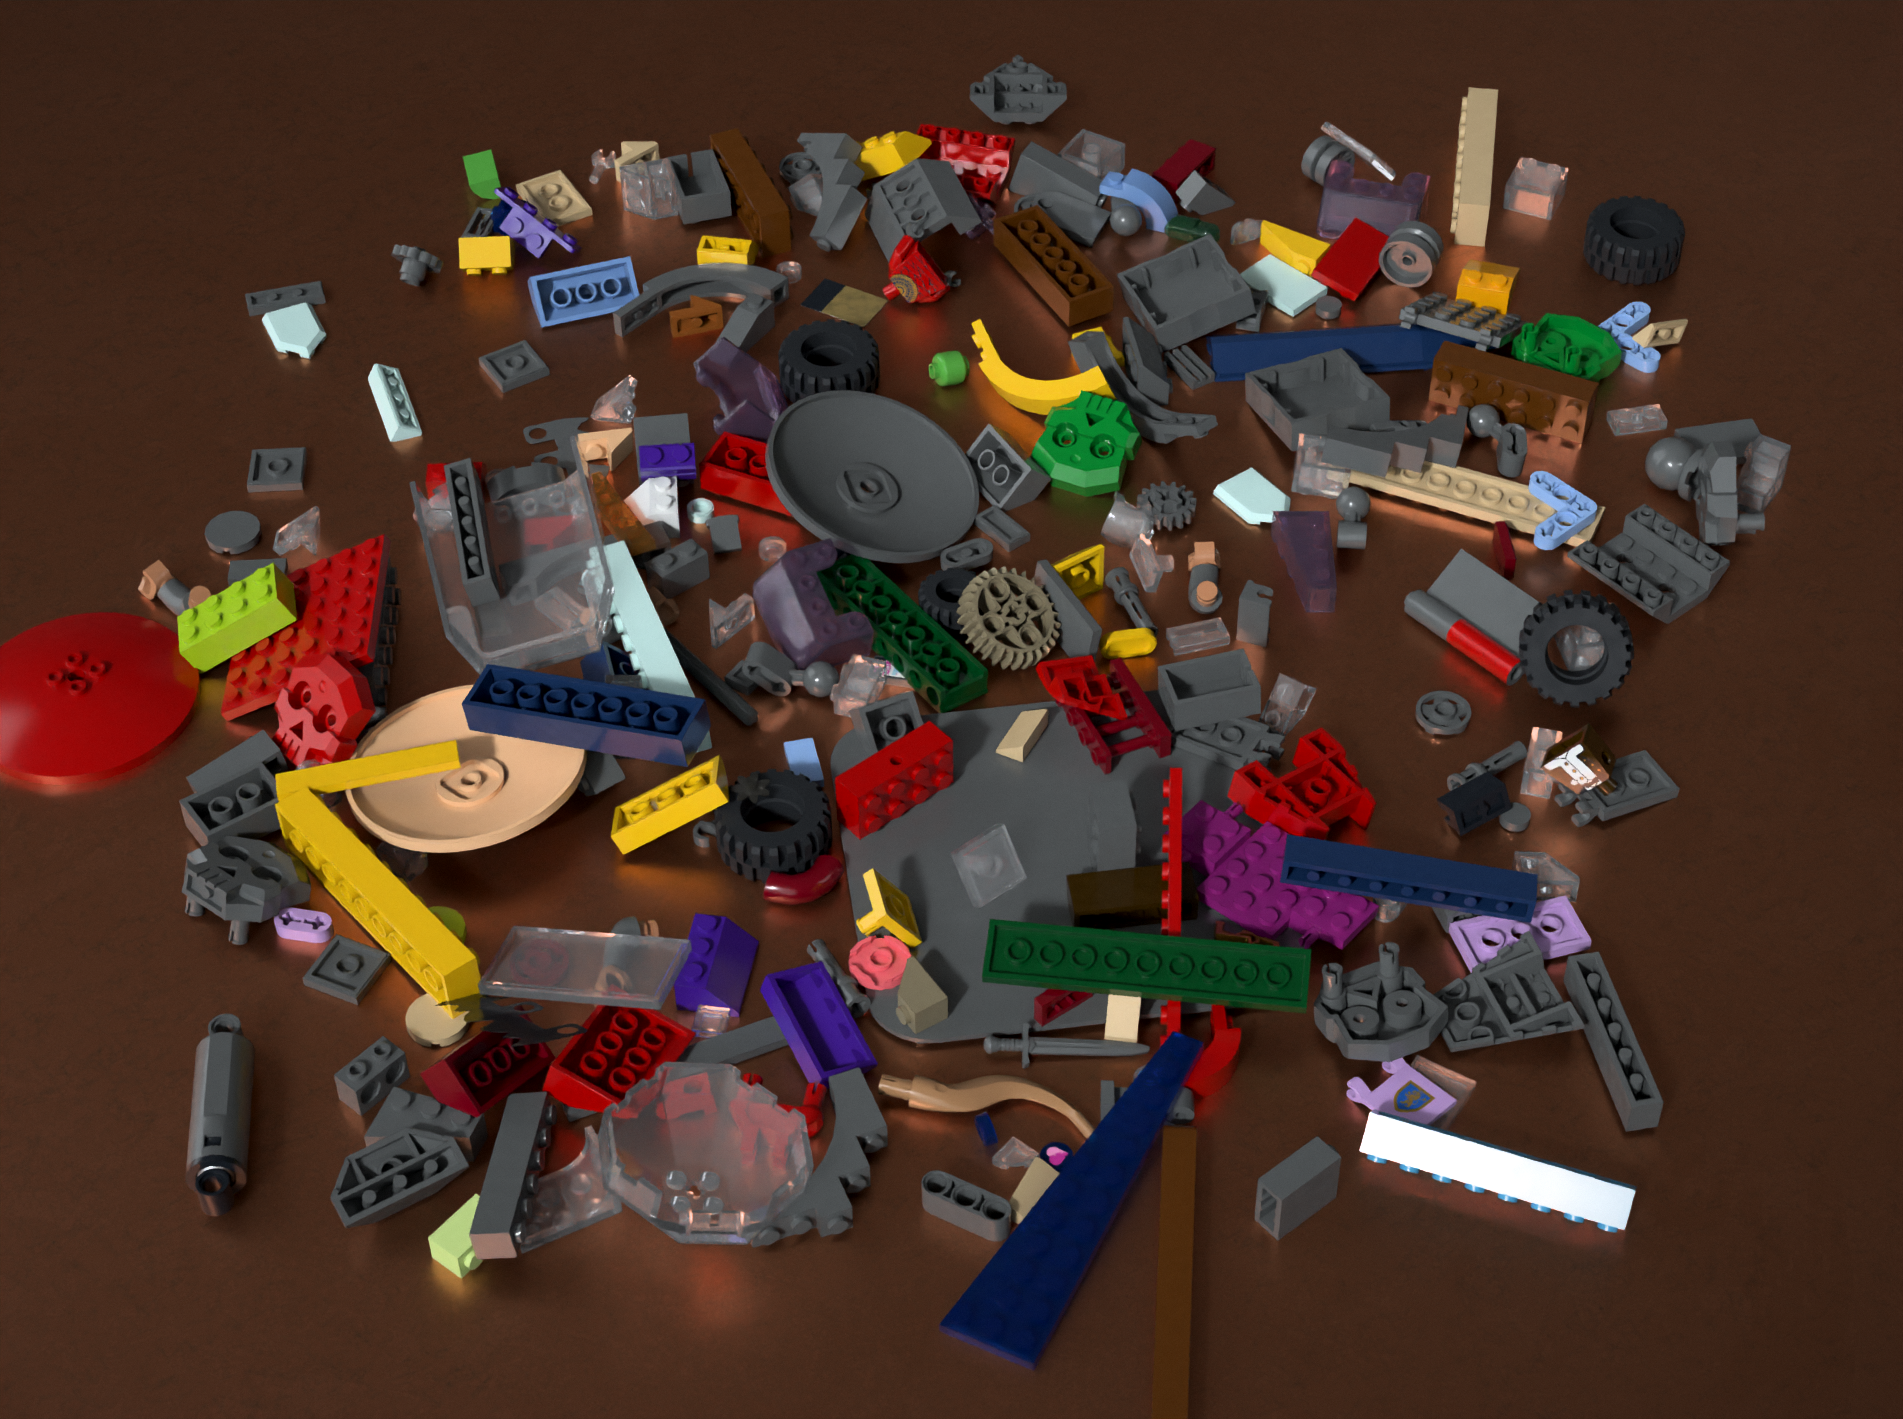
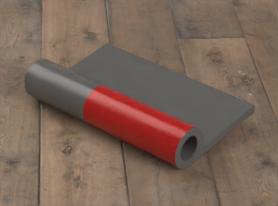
M1461 548L1427 592L1419 589L1410 592L1406 596L1404 611L1505 684L1511 686L1523 676L1519 657L1520 630H1523L1525 618L1527 615H1532L1533 607L1539 601Z

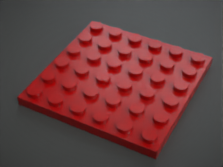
M385 534L376 538H370L362 544L350 549H344L336 555L320 559L310 566L299 568L293 573L286 575L294 585L297 620L231 657L221 708V715L227 721L276 702L282 688L288 687L293 667L304 655L332 654L342 656L356 669L374 662L391 541Z

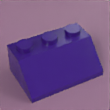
M695 913L674 983L677 1010L739 1017L758 951L759 941L727 917Z

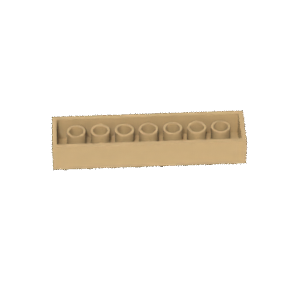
M1469 87L1468 97H1463L1450 229V233L1455 234L1454 244L1485 247L1491 198L1498 99L1497 89Z

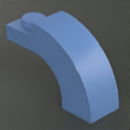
M1132 168L1128 175L1109 171L1099 185L1101 194L1126 199L1135 204L1145 217L1146 229L1169 234L1179 220L1176 205L1169 192L1156 179L1142 171Z

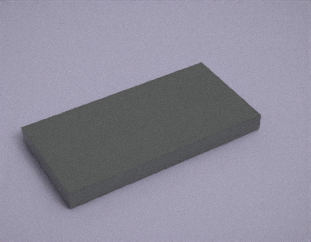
M1046 559L1037 561L1034 583L1038 587L1044 585L1042 591L1045 595L1051 594L1048 600L1050 603H1055L1052 609L1053 612L1059 613L1055 621L1059 622L1061 626L1057 630L1060 635L1056 641L1070 658L1092 655L1095 662L1102 628Z

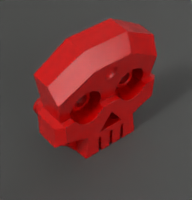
M332 654L304 655L293 667L288 687L282 688L274 705V709L278 714L279 729L272 740L299 769L349 760L357 747L356 738L376 712L367 678L342 656Z

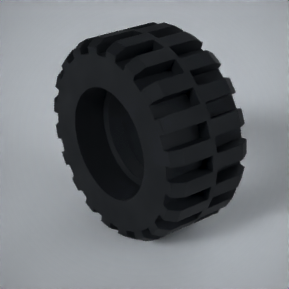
M1620 196L1619 199L1612 198L1605 203L1602 202L1590 213L1587 220L1583 254L1587 263L1600 276L1603 274L1606 279L1610 281L1617 280L1620 284L1625 285L1626 283H1633V285L1647 283L1648 285L1655 283L1656 280L1661 281L1667 278L1668 275L1670 276L1677 269L1680 263L1685 237L1684 223L1680 216L1678 217L1676 211L1669 209L1668 205L1662 202L1657 203L1655 199H1642V196H1634V198Z
M827 319L826 322H820V320L813 321L810 325H801L797 331L794 329L780 345L781 348L778 354L780 385L783 393L792 403L807 396L827 391L848 390L874 394L879 387L880 362L878 344L868 331H863L862 327L857 324L850 325L848 321L843 320L835 322L834 319Z
M1565 590L1563 596L1557 597L1554 593L1547 597L1546 603L1542 604L1539 602L1533 607L1532 615H1527L1525 618L1523 630H1520L1519 635L1520 665L1523 674L1527 676L1529 685L1532 688L1536 687L1538 694L1544 699L1551 697L1553 698V703L1560 706L1563 705V702H1570V707L1579 708V702H1587L1588 706L1597 704V698L1603 697L1604 700L1612 696L1614 688L1620 689L1625 683L1624 677L1630 674L1632 668L1631 661L1634 659L1632 634L1626 617L1620 614V609L1614 603L1609 604L1606 597L1600 594L1596 597L1591 596L1590 591L1581 590L1580 594H1573L1572 590ZM1572 625H1582L1594 629L1603 639V656L1595 665L1586 670L1567 671L1559 668L1550 660L1547 651L1549 640L1556 632Z
M768 769V772L760 773V771L752 772L750 777L745 778L743 776L737 779L735 786L730 785L728 787L729 802L716 808V839L721 859L727 866H731V870L738 875L745 874V878L755 882L758 879L766 884L772 871L784 874L803 873L811 868L818 856L828 855L829 849L832 847L831 806L829 805L827 794L822 791V788L816 782L812 781L810 783V778L801 773L798 776L794 775V772L784 769V772H777L776 769ZM771 820H783L795 824L786 830L778 832H764L753 828L762 822Z

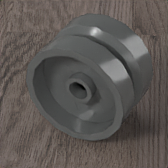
M1405 221L1397 225L1379 254V264L1382 272L1389 280L1403 287H1419L1425 284L1443 256L1444 246L1442 239L1433 228L1422 222Z

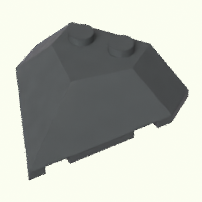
M1016 55L1013 57V62L1009 64L1004 63L985 75L983 82L972 83L970 85V100L994 122L1011 124L1013 122L1034 124L1043 122L1067 100V87L1063 82H1054L1052 75L1033 63L1027 64L1023 62V57Z

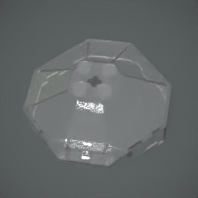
M664 1062L656 1068L655 1076L648 1081L643 1078L626 1092L625 1099L618 1105L615 1103L610 1104L603 1112L598 1134V1144L604 1190L679 1244L748 1245L806 1194L814 1163L805 1115L795 1108L790 1113L776 1104L778 1097L759 1083H755L752 1087L740 1079L741 1071L731 1064ZM694 1185L702 1192H700V1196H694L692 1191L687 1190H690L691 1186Z

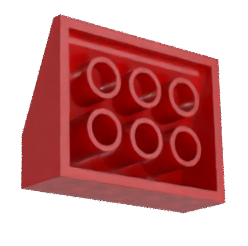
M612 986L583 1023L582 1027L588 1031L574 1035L550 1065L542 1091L548 1092V1095L569 1107L635 1119L694 1039L696 1033Z

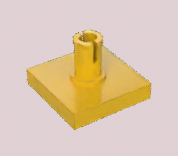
M872 868L864 873L863 877L873 910L856 920L860 931L863 934L865 933V936H870L871 933L884 926L912 949L922 943L909 897L875 869Z

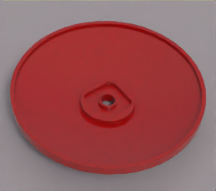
M95 612L70 615L42 623L22 632L0 646V771L6 775L32 783L47 785L82 784L125 773L146 763L164 751L182 734L192 720L201 694L199 669L194 668L180 654L179 636L166 626L144 617L116 612Z

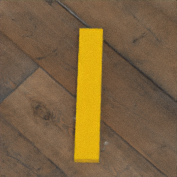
M452 740L275 774L278 801L305 787L316 796L461 768L457 741Z

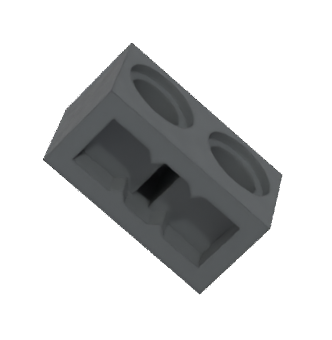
M384 1036L334 1074L339 1099L360 1116L364 1115L390 1094L393 1087H398L410 1077L405 1052Z

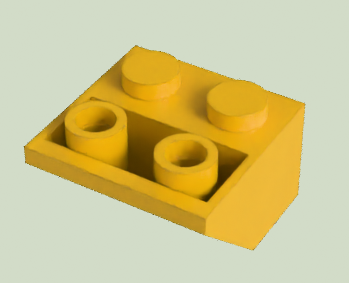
M702 235L697 248L698 264L741 263L754 265L759 245L753 240Z

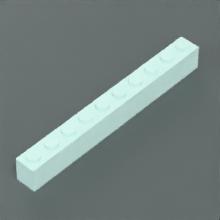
M624 540L592 549L593 562H589L592 576L594 579L599 578L597 580L598 588L602 597L607 596L605 602L609 614H615L613 621L617 633L623 632L624 634L621 635L625 651H631L632 653L629 656L634 671H640L638 678L642 689L695 698ZM710 731L706 734L696 753L712 748Z

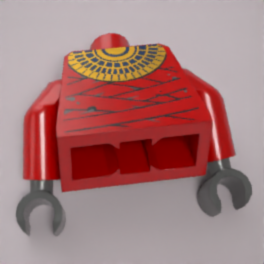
M916 222L910 223L906 227L907 235H904L897 244L889 261L888 277L891 283L882 288L883 292L890 301L902 294L909 304L914 302H937L950 290V286H960L961 279L956 278L953 282L951 281L952 276L957 273L956 271L948 270L943 273L919 241H914V238L923 236L924 229H919L915 235L913 227L916 225Z

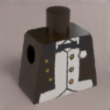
M1589 723L1546 750L1541 768L1576 794H1584L1596 787L1604 796H1607L1615 790L1618 784L1611 777L1616 762L1615 755Z

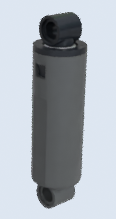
M227 1013L220 1014L209 1022V1035L203 1038L196 1047L185 1182L191 1190L197 1193L201 1209L210 1216L224 1215L231 1210L235 1202L233 1194L242 1190L247 1178L255 1048L251 1041L244 1037L239 1018Z

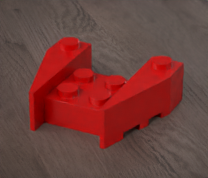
M1322 727L1300 738L1292 761L1297 769L1277 779L1258 760H1255L1234 772L1227 795L1234 803H1237V806L1241 805L1244 813L1262 824L1268 821L1290 835L1320 840L1327 839L1330 830L1329 825L1348 815L1364 830L1367 829L1377 804L1368 788H1363L1357 778L1358 772L1354 765H1349L1345 758L1346 752L1342 745Z

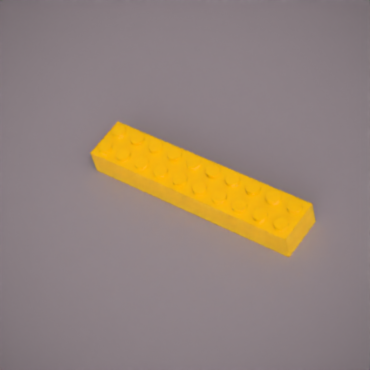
M305 787L275 804L285 847L296 858L303 861L305 868L438 1004L483 992L482 987L485 985V982L479 973L478 965L480 964V959L475 950L471 947L467 948L462 943L455 930L450 931L444 925L440 915L436 912L432 913L427 908L420 895L415 896L410 891L403 878L398 879L393 874L386 861L381 862L376 857L369 844L364 845L359 840L355 830L351 827L347 828L336 811L331 812L327 808L320 795L315 796ZM459 1005L441 1006L452 1019L466 1012H455L454 1010Z

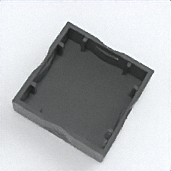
M1211 234L1183 245L1162 257L1148 260L1117 274L1124 300L1143 328L1153 334L1156 345L1161 346L1162 353L1256 313L1249 286L1238 271L1227 262L1224 252Z
M1342 348L1309 356L1296 362L1278 364L1245 373L1246 402L1291 451L1320 444L1322 434L1328 435L1330 425L1351 430L1369 431L1372 423L1390 420V397L1360 370L1358 364Z

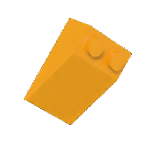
M1470 259L1462 270L1457 287L1456 301L1457 299H1465L1471 301L1472 306L1478 308L1489 306L1497 309L1496 313L1506 315L1520 274V268Z

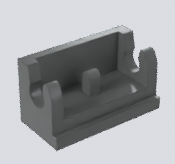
M1248 580L1239 597L1236 640L1267 647L1269 643L1268 634L1270 633L1269 620L1272 601L1267 598H1261L1258 595L1273 596V590L1270 587L1255 584L1254 581Z

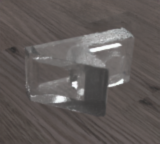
M631 375L626 377L597 399L590 417L593 420L631 423L637 409L631 401L636 395L634 390L638 381Z
M314 506L277 530L273 550L281 556L289 550H295L301 544L312 554L317 555L320 541V509Z
M744 593L726 608L709 599L710 631L713 648L717 649L755 619L753 597Z

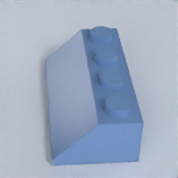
M630 256L532 276L527 281L533 307L541 328L610 314L639 296Z

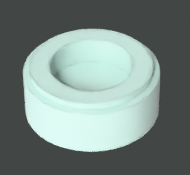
M697 498L690 501L687 505V517L693 523L703 524L706 523V520L715 516L714 504L708 499Z

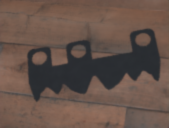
M507 988L483 991L435 1005H459L454 1010L455 1012L470 1011L464 1016L465 1022L494 1021L480 1030L510 1032L503 1036V1038H521L518 1043L513 1044L511 1047L544 1043L588 1031L578 1024H565L543 1029L518 1016L544 1008L532 1001L502 1007L492 1002L517 995V993ZM495 991L508 993V995L503 997L488 996L489 993ZM519 1005H533L535 1007L528 1011L513 1009ZM564 1027L578 1029L577 1032L569 1034L557 1032L558 1029Z

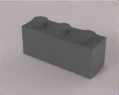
M262 730L201 769H198L186 777L193 792L196 793L260 761L274 778L275 774L283 773L289 767L281 750L268 734Z

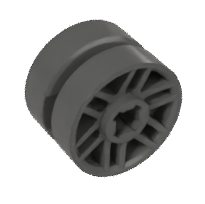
M1321 136L1314 140L1306 150L1302 159L1301 170L1305 176L1328 190H1334L1341 186L1350 176L1355 164V155L1352 150L1331 137Z

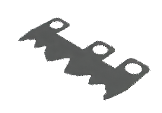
M588 417L564 418L528 426L523 429L526 441L529 444L555 440L558 451L537 455L534 461L541 462L545 457H555L558 460L556 466L566 468L577 497L557 501L552 506L556 518L575 517L598 512L623 501L621 499L605 497L604 495L612 487L599 484L607 476L609 466L587 464V461H580L578 434L589 432L581 431L577 428L581 423L587 421ZM536 428H542L547 432L546 436L541 439H533L529 433ZM564 503H572L576 506V510L572 514H562L558 509Z

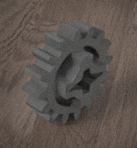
M1161 481L1160 486L1152 483L1150 484V490L1147 488L1142 489V494L1137 496L1136 512L1140 514L1141 521L1147 520L1148 527L1155 524L1157 525V530H1161L1165 526L1169 531H1172L1173 526L1181 529L1183 528V522L1191 523V517L1196 516L1197 499L1193 498L1192 491L1186 492V486L1183 485L1178 488L1176 487V482H1172L1168 486L1164 481Z

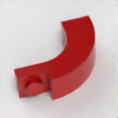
M1211 1004L1210 1029L1212 1043L1205 1050L1190 1056L1166 1057L1165 1084L1167 1090L1173 1087H1186L1193 1092L1195 1101L1214 1094L1232 1078L1239 1062L1241 1028H1233L1232 1017L1226 1016L1225 1006Z

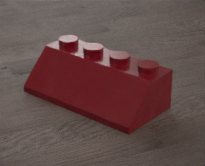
M522 1005L514 1008L517 1011H525ZM527 1013L518 1015L532 1022ZM480 1030L425 1069L420 1075L438 1102L477 1118L556 1058L546 1042L511 1047L513 1044L518 1043L521 1038H503V1036L510 1032Z

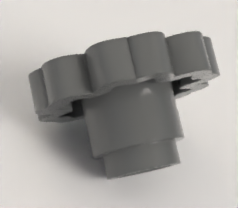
M395 244L391 254L396 260L402 262L399 271L401 274L400 280L413 286H419L420 282L424 281L427 271L440 273L444 263L438 257L428 253L427 250L415 246L409 247Z

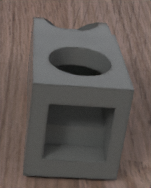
M1249 287L1256 313L1238 320L1236 329L1259 332L1267 307L1269 291H1260Z

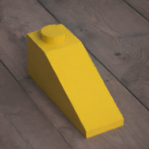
M1265 220L1261 222L1260 243L1277 259L1315 280L1311 274L1330 250L1331 244Z

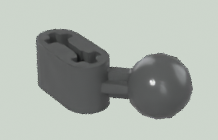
M1111 196L1110 224L1114 232L1121 236H1131L1138 232L1142 224V216L1137 206L1126 199Z
M1488 404L1474 406L1467 415L1466 423L1468 430L1472 435L1479 438L1492 436L1499 441L1496 449L1498 471L1507 477L1519 476L1528 451L1525 429L1514 423L1502 426L1500 424V415L1493 406Z
M1356 486L1348 487L1340 492L1336 500L1338 514L1344 518V521L1338 520L1336 545L1337 548L1365 550L1367 522H1361V519L1367 516L1371 507V501L1368 493Z
M754 642L751 644L742 666L743 673L749 679L776 696L788 695L794 685L805 686L811 695L821 698L830 696L839 686V673L831 663L817 661L810 664L806 670H798L794 661L765 642Z

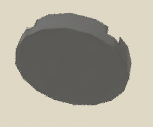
M228 511L219 514L211 519L205 528V537L209 547L223 554V551H230V554L246 552L259 542V536L262 534L261 525L257 517L244 511Z

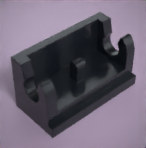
M1488 771L1437 798L1438 805L1448 814L1444 817V820L1460 836L1512 809L1506 785Z

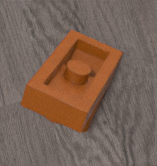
M690 295L689 308L669 311L673 338L724 328L722 306L694 295Z

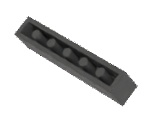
M471 458L444 465L463 587L473 607L500 600L480 478Z
M1593 952L1568 956L1564 984L1576 1012L1584 1023V1032L1626 1132L1658 1127L1664 1102L1600 953Z
M548 1092L509 1094L469 1233L477 1260L515 1258L518 1256L520 1244L525 1242L527 1218H531L533 1211L532 1199L534 1194L538 1193L539 1173L545 1167V1150L551 1145V1128L557 1122V1109L555 1105H551Z

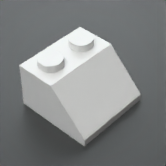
M677 476L649 478L624 500V531L660 521L668 538H680Z

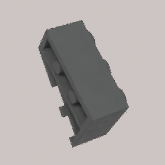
M393 1087L364 1136L366 1147L406 1127L442 1136H452L466 1161L474 1162L488 1138L484 1113L476 1118L442 1104L436 1098Z

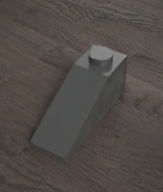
M755 293L750 294L735 309L709 352V359L731 367L775 326L774 301Z

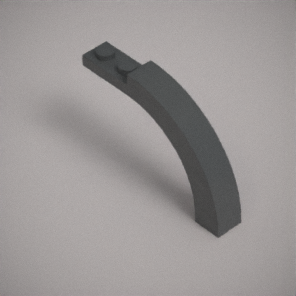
M705 263L675 269L644 283V293L613 312L614 328L617 335L624 337L663 310L690 300V295L700 298L734 297L746 299L750 294L755 293L774 301V308L789 299L788 278L766 268L741 263Z
M1087 331L1068 341L1081 373L1099 366L1116 397L1115 400L1127 404L1133 423L1141 436L1155 442L1168 444L1174 439L1183 436L1202 438L1209 434L1210 429L1218 425L1215 415L1172 412L1159 407L1147 399L1134 387L1119 367L1110 350L1104 332Z

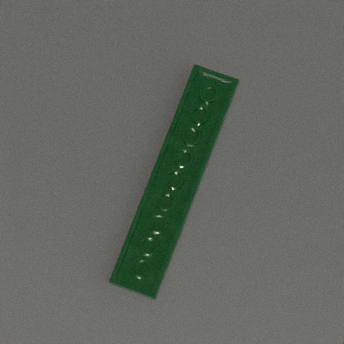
M990 919L982 982L1306 1014L1312 949Z

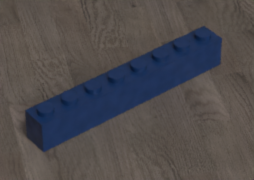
M1287 834L1280 883L1531 923L1537 902L1538 874Z

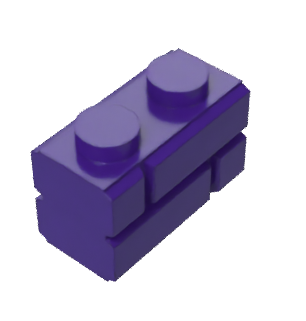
M694 443L639 446L642 482L649 478L677 476V480L697 479Z

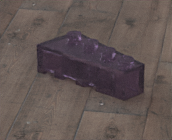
M1273 511L1271 537L1273 542H1276L1278 545L1279 555L1287 565L1289 577H1292L1295 582V589L1305 611L1335 612L1337 582L1329 511Z

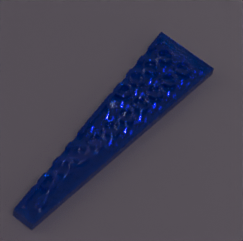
M1175 1031L1171 1033L940 1322V1332L1028 1369L1035 1370L1203 1051L1204 1042Z

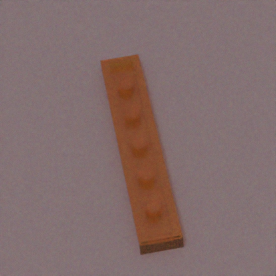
M600 471L575 479L576 488L617 541L624 540L631 557L657 549L654 538Z

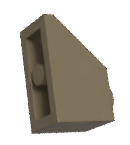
M914 956L907 959L899 986L896 1013L900 1022L903 1025H908L917 1034L948 1018V997Z

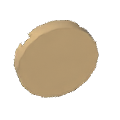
M427 993L417 998L407 1010L405 1019L408 1034L415 1042L423 1046L432 1047L431 1044H440V1047L448 1046L460 1040L468 1031L469 1022L464 1021V1016L469 1011L452 1019L441 1006H435L438 1003Z

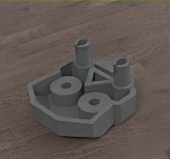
M1711 441L1706 445L1698 459V484L1701 497L1696 499V517L1699 522V541L1707 546H1723L1734 543L1736 534H1756V530L1764 531L1765 515L1764 512L1738 513L1736 453L1732 441Z
M226 836L218 843L210 842L187 854L182 893L187 895L185 913H189L190 916L194 917L202 916L205 913V908H207L222 919L231 920L228 940L232 941L233 944L243 945L248 942L250 921L261 923L279 915L280 909L307 902L310 899L311 882L303 861L272 842Z
M1385 942L1386 952L1383 944L1379 946L1380 961L1343 974L1342 966L1337 963H1329V973L1326 964L1322 967L1323 982L1319 995L1313 1004L1315 1024L1328 1040L1337 1043L1343 1056L1348 1059L1381 1062L1394 1061L1430 1047L1448 1022V1006L1425 989V981L1412 967L1399 966L1400 948L1396 943Z

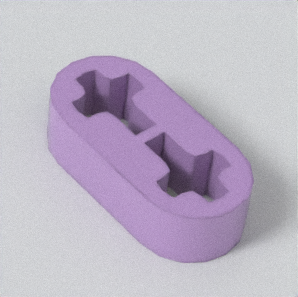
M285 908L280 910L279 915L274 917L277 934L285 939L323 943L331 939L334 934L332 919L324 912Z

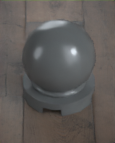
M1668 437L1660 439L1649 448L1645 459V471L1651 482L1656 486L1670 491L1678 490L1679 497L1691 502V498L1696 500L1701 496L1698 484V459L1704 448L1702 447L1696 451L1695 446L1683 438Z

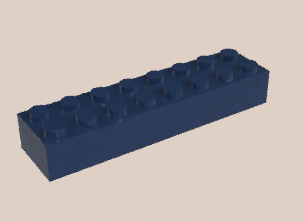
M492 664L486 665L462 702L469 730L683 767L689 766L711 727L705 699Z

